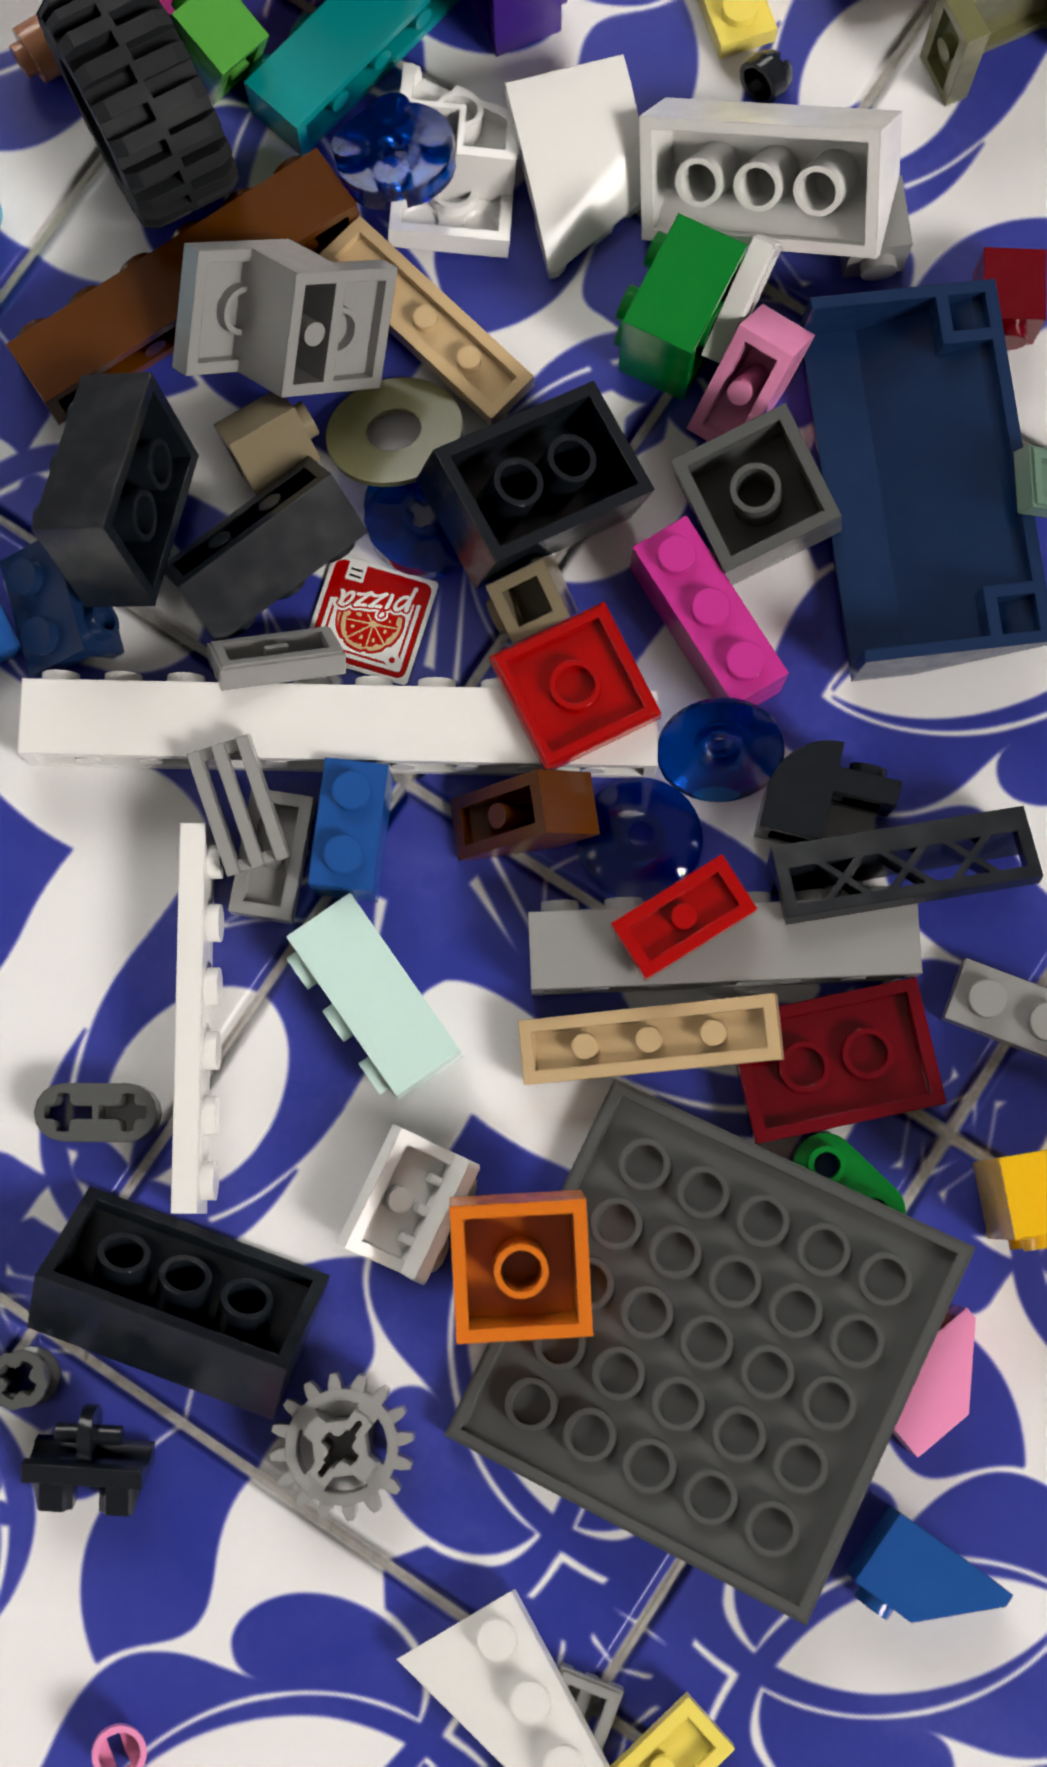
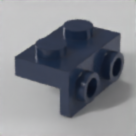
M37 540L0 561L29 677L42 678L43 671L65 670L91 656L114 659L124 653L119 632V620L113 607H86L70 583L64 578L62 572L41 542Z

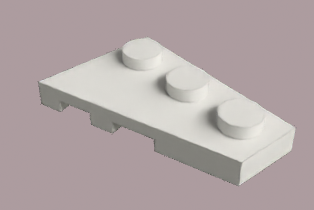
M516 1589L397 1659L504 1767H610Z

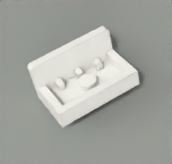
M393 1124L336 1243L393 1269L412 1281L424 1285L430 1274L441 1266L448 1252V1236L451 1231L450 1197L475 1195L477 1189L476 1176L480 1165Z

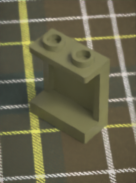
M937 0L920 58L945 106L967 97L983 53L1042 28H1047V0Z

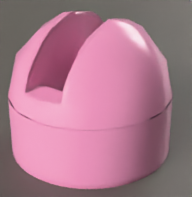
M125 1723L112 1724L104 1728L95 1738L91 1752L94 1767H117L107 1740L108 1737L120 1733L124 1751L131 1763L126 1767H144L147 1758L146 1743L139 1730L132 1725Z

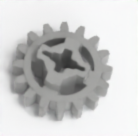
M332 1372L329 1375L328 1390L325 1391L313 1379L304 1384V1391L308 1401L304 1404L298 1399L288 1398L283 1406L293 1417L292 1421L276 1422L271 1430L277 1436L285 1438L284 1446L269 1453L270 1460L287 1462L288 1470L278 1479L277 1483L280 1487L297 1483L301 1490L294 1504L298 1508L308 1503L311 1498L320 1501L318 1514L319 1518L326 1520L334 1505L342 1506L346 1521H354L357 1515L358 1503L362 1501L373 1513H376L382 1507L381 1497L378 1492L381 1488L394 1495H397L402 1488L398 1478L392 1474L394 1469L410 1470L413 1465L414 1459L401 1453L400 1446L414 1441L415 1431L399 1430L396 1423L408 1411L406 1406L400 1405L389 1410L384 1402L391 1388L386 1384L374 1394L367 1392V1374L359 1373L351 1387H344L340 1372ZM334 1401H350L359 1404L351 1415L332 1417L325 1410L321 1411L318 1408ZM377 1420L380 1421L386 1435L387 1453L385 1461L373 1449L371 1427ZM360 1421L362 1426L355 1434L356 1440L352 1445L354 1452L359 1455L356 1459L352 1455L347 1454L340 1461L336 1460L329 1469H326L325 1464L332 1456L330 1452L334 1447V1442L328 1437L329 1432L339 1437L346 1430L350 1431ZM302 1431L304 1432L303 1435L312 1442L314 1464L309 1471L306 1469L300 1453V1436ZM354 1475L361 1482H367V1484L351 1490H337L327 1487L333 1478Z

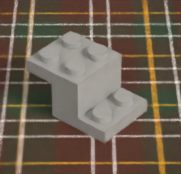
M290 239L184 243L172 368L185 376L239 372L281 398L380 388L398 267L384 260L332 262Z

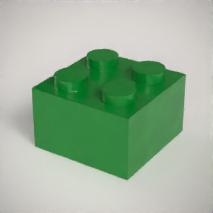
M680 213L676 216L668 234L658 231L644 259L643 266L648 268V271L640 288L633 284L627 288L616 313L615 319L621 322L614 339V345L620 347L618 371L684 401L706 359L705 356L701 355L744 259L747 244Z

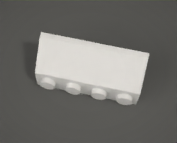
M665 97L639 116L642 240L652 241L658 231L668 234L676 216L680 213L747 244V248L753 236L764 234L781 242V251L877 259L881 252L900 174L902 111Z

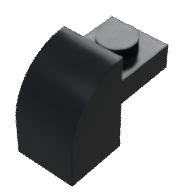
M825 740L809 743L790 753L773 773L763 794L753 837L783 844L822 839L831 804L888 817L897 806L902 781L887 778V770L873 764L853 762L850 763L849 769L840 767L845 742Z

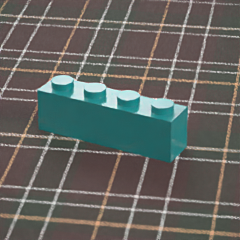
M326 0L314 13H306L300 17L292 27L289 38L272 54H265L254 63L247 79L244 81L251 112L300 156L305 155L460 0Z

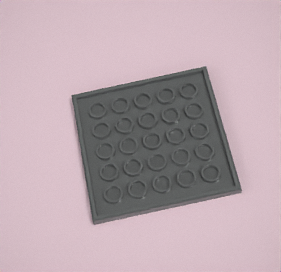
M614 1079L561 1191L582 1190L586 1197L593 1336L488 1342L444 1435L794 1620L807 1625L976 1247Z

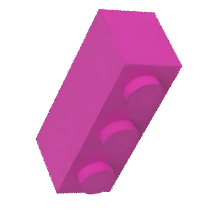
M687 515L632 547L630 571L728 723L782 690L789 672Z

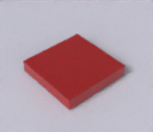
M605 602L595 605L489 656L490 664L543 769L556 770L661 719L662 713Z

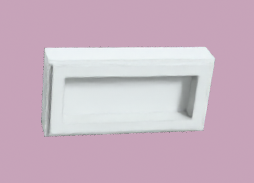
M764 234L753 236L702 351V356L720 364L739 324L754 312L782 250L781 242Z

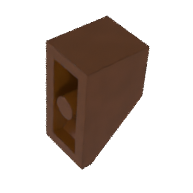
M535 769L450 799L458 861L554 849L600 835L591 772Z

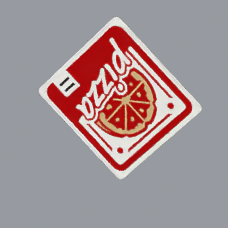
M346 555L342 559L330 563L309 629L325 626L331 627L346 654L347 669L371 676L387 677L392 679L394 683L406 685L439 585L436 581Z

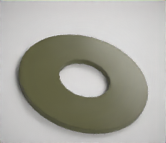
M407 377L381 380L380 388L356 390L338 405L331 415L326 429L327 450L338 470L356 482L375 487L408 485L416 482L418 474L433 449L463 436L462 414L455 399L446 390L434 383ZM406 413L415 417L420 422L421 430L419 436L412 444L405 448L393 451L382 450L373 446L368 440L370 427L376 420L385 415Z

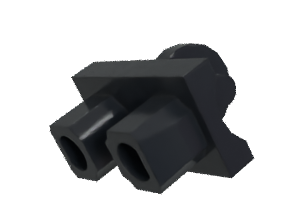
M85 1404L80 1414L79 1423L57 1422L54 1435H37L30 1457L24 1458L21 1463V1482L33 1483L37 1509L39 1511L64 1512L73 1509L78 1499V1486L99 1487V1511L109 1516L129 1517L135 1511L141 1490L155 1460V1441L124 1439V1426L102 1424L101 1406L99 1404Z

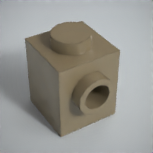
M269 392L213 424L240 475L255 495L259 494L308 456L316 462L321 460L311 441V438L319 434V430L302 401L292 405L286 397L281 398L273 392Z
M553 555L542 558L485 586L491 597L486 600V605L492 621L501 634L508 633L512 644L579 612Z

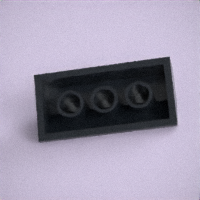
M90 1186L35 1274L27 1328L273 1420L298 1366L330 1275Z

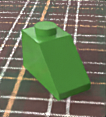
M173 0L171 6L175 11L171 15V20L191 57L198 75L202 79L212 106H214L248 77V73L254 63L262 57L269 34L241 0Z

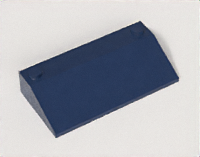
M995 279L810 297L799 326L813 333L815 337L803 357V366L819 471L842 515V531L829 538L851 681L913 675L1047 646V587L1035 516L1019 514L1017 509L1013 452L1023 448Z

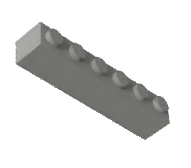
M890 886L868 887V889L877 891L889 889ZM831 889L796 892L797 904L825 899ZM747 892L758 908L756 913L649 980L644 981L610 927L613 921L641 905L643 898H610L604 900L605 909L579 910V901L577 900L541 902V911L528 912L532 996L879 982L913 978L923 973L918 903L785 925L780 901L771 902L770 892Z

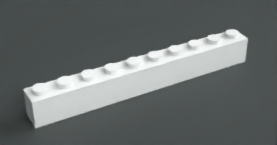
M68 670L43 671L42 679L22 678L17 753L32 766L191 769L186 754L251 734L263 771L323 772L325 757L389 764L391 772L399 774L518 776L535 769H543L498 678L481 681V687H456V681L443 677L419 679L418 686H393L392 679L382 676L358 677L355 679V685L330 684L328 677L292 681V684L275 683L221 691L219 682H205V676L190 672L170 673L167 675V681H143L141 674L129 671L106 672L104 680L80 679V674ZM651 691L658 705V691ZM658 720L556 770L591 772V777L654 779L658 762ZM240 752L229 754L234 770H245ZM215 759L207 761L209 770H218Z

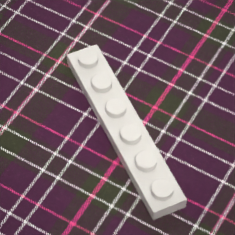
M180 823L171 1214H207L208 1200L217 1199L219 1188L217 1161H208L209 1135H218L220 1127V1101L218 1096H210V1070L220 1069L222 1050L220 1032L211 1031L212 1006L221 1005L223 994L222 970L220 967H212L213 942H222L224 935L222 904H214V879H223L225 869L212 830L206 823Z

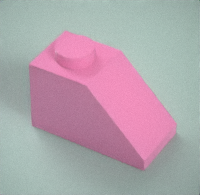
M762 304L739 324L686 429L704 440L710 441L772 410L788 387L815 335Z

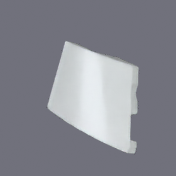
M624 54L505 83V97L520 149V163L533 207L535 229L549 279L561 275L565 271L567 264L593 242L597 245L612 233L617 222L631 217L641 209L639 117Z
M406 62L403 63L399 100V121L394 159L388 242L396 248L508 258L518 141L509 110L496 103L484 102L475 93L459 85H456L452 91H449L422 78L421 67Z

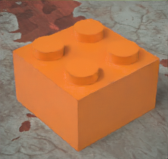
M582 1190L450 1197L449 1210L456 1344L593 1336L587 1204Z

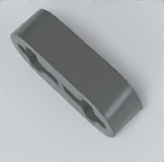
M61 1083L52 1085L42 1092L36 1101L34 1115L35 1122L40 1131L53 1140L69 1143H134L144 1141L154 1134L160 1125L162 1110L156 1095L140 1085L130 1083ZM70 1095L71 1104L79 1107H92V1119H73L70 1121L69 1130L63 1131L62 1122L52 1119L51 1111L52 1107L62 1106L64 1096ZM134 1095L136 1105L146 1107L147 1114L145 1119L135 1120L133 1131L127 1132L126 1122L117 1119H105V1107H124L127 1104L128 1096Z

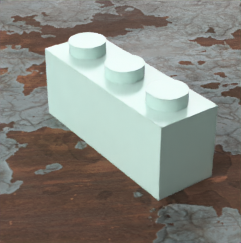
M348 893L286 936L296 952L286 958L307 989L318 983L332 1004L322 1010L324 1015L343 1042L352 1036H355L368 1055L367 1058L358 1064L380 1095L391 1088L395 1096L401 1100L463 1057L458 1046L351 893Z

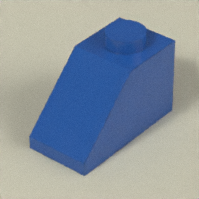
M889 1505L846 1570L854 1582L860 1585L854 1597L885 1620L889 1619L893 1611L909 1622L914 1623L1006 1607L1013 1597V1594L891 1505Z

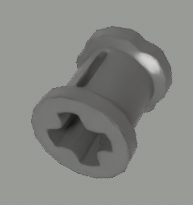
M27 1346L15 1352L0 1355L1 1407L11 1411L23 1407H31L49 1400L57 1392L61 1383V1366L57 1357L48 1349L40 1346ZM30 1364L33 1369L30 1372L29 1378L36 1384V1387L20 1391L17 1387L21 1382V1377L14 1370L15 1368Z

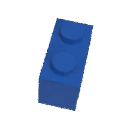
M325 757L308 885L315 895L343 898L348 893H351L355 900L378 902L394 778L389 764Z

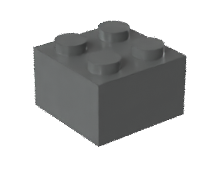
M786 403L670 460L675 477L717 563L732 585L842 531V515Z

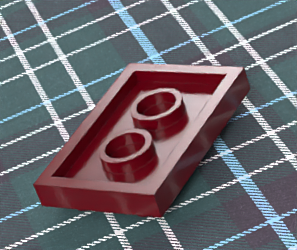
M917 977L779 1006L784 1060L736 1065L753 1144L756 1145L947 1104Z

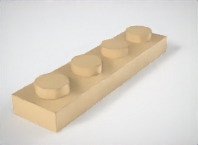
M360 215L319 254L332 262L384 260L398 267L389 333L489 425L498 422L535 386L534 375Z
M776 993L518 1021L524 1085L784 1060L778 995Z

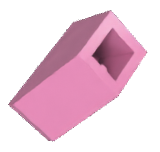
M954 1305L947 1311L893 1431V1435L906 1451L917 1458L969 1415L976 1318L967 1307Z

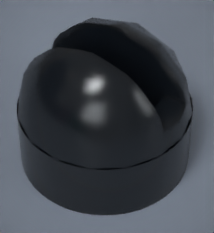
M765 49L756 53L740 68L741 84L748 96L756 103H774L786 92L792 83V64L787 59L782 61L780 59L781 53L777 50Z

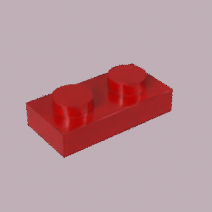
M723 854L616 919L610 924V927L644 981H647L753 915L758 908Z

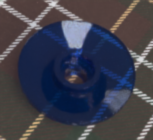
M736 698L705 699L684 707L668 720L658 738V765L664 778L679 792L694 799L708 802L734 801L748 797L768 785L773 773L784 760L785 754L783 734L776 720L756 704Z
M637 777L612 783L594 796L600 835L577 841V848L584 870L600 889L614 897H640L645 902L695 871L703 846L702 827L694 807L676 788L656 779ZM644 825L648 827L653 834V840L646 846L633 844L629 839L628 833L634 826Z

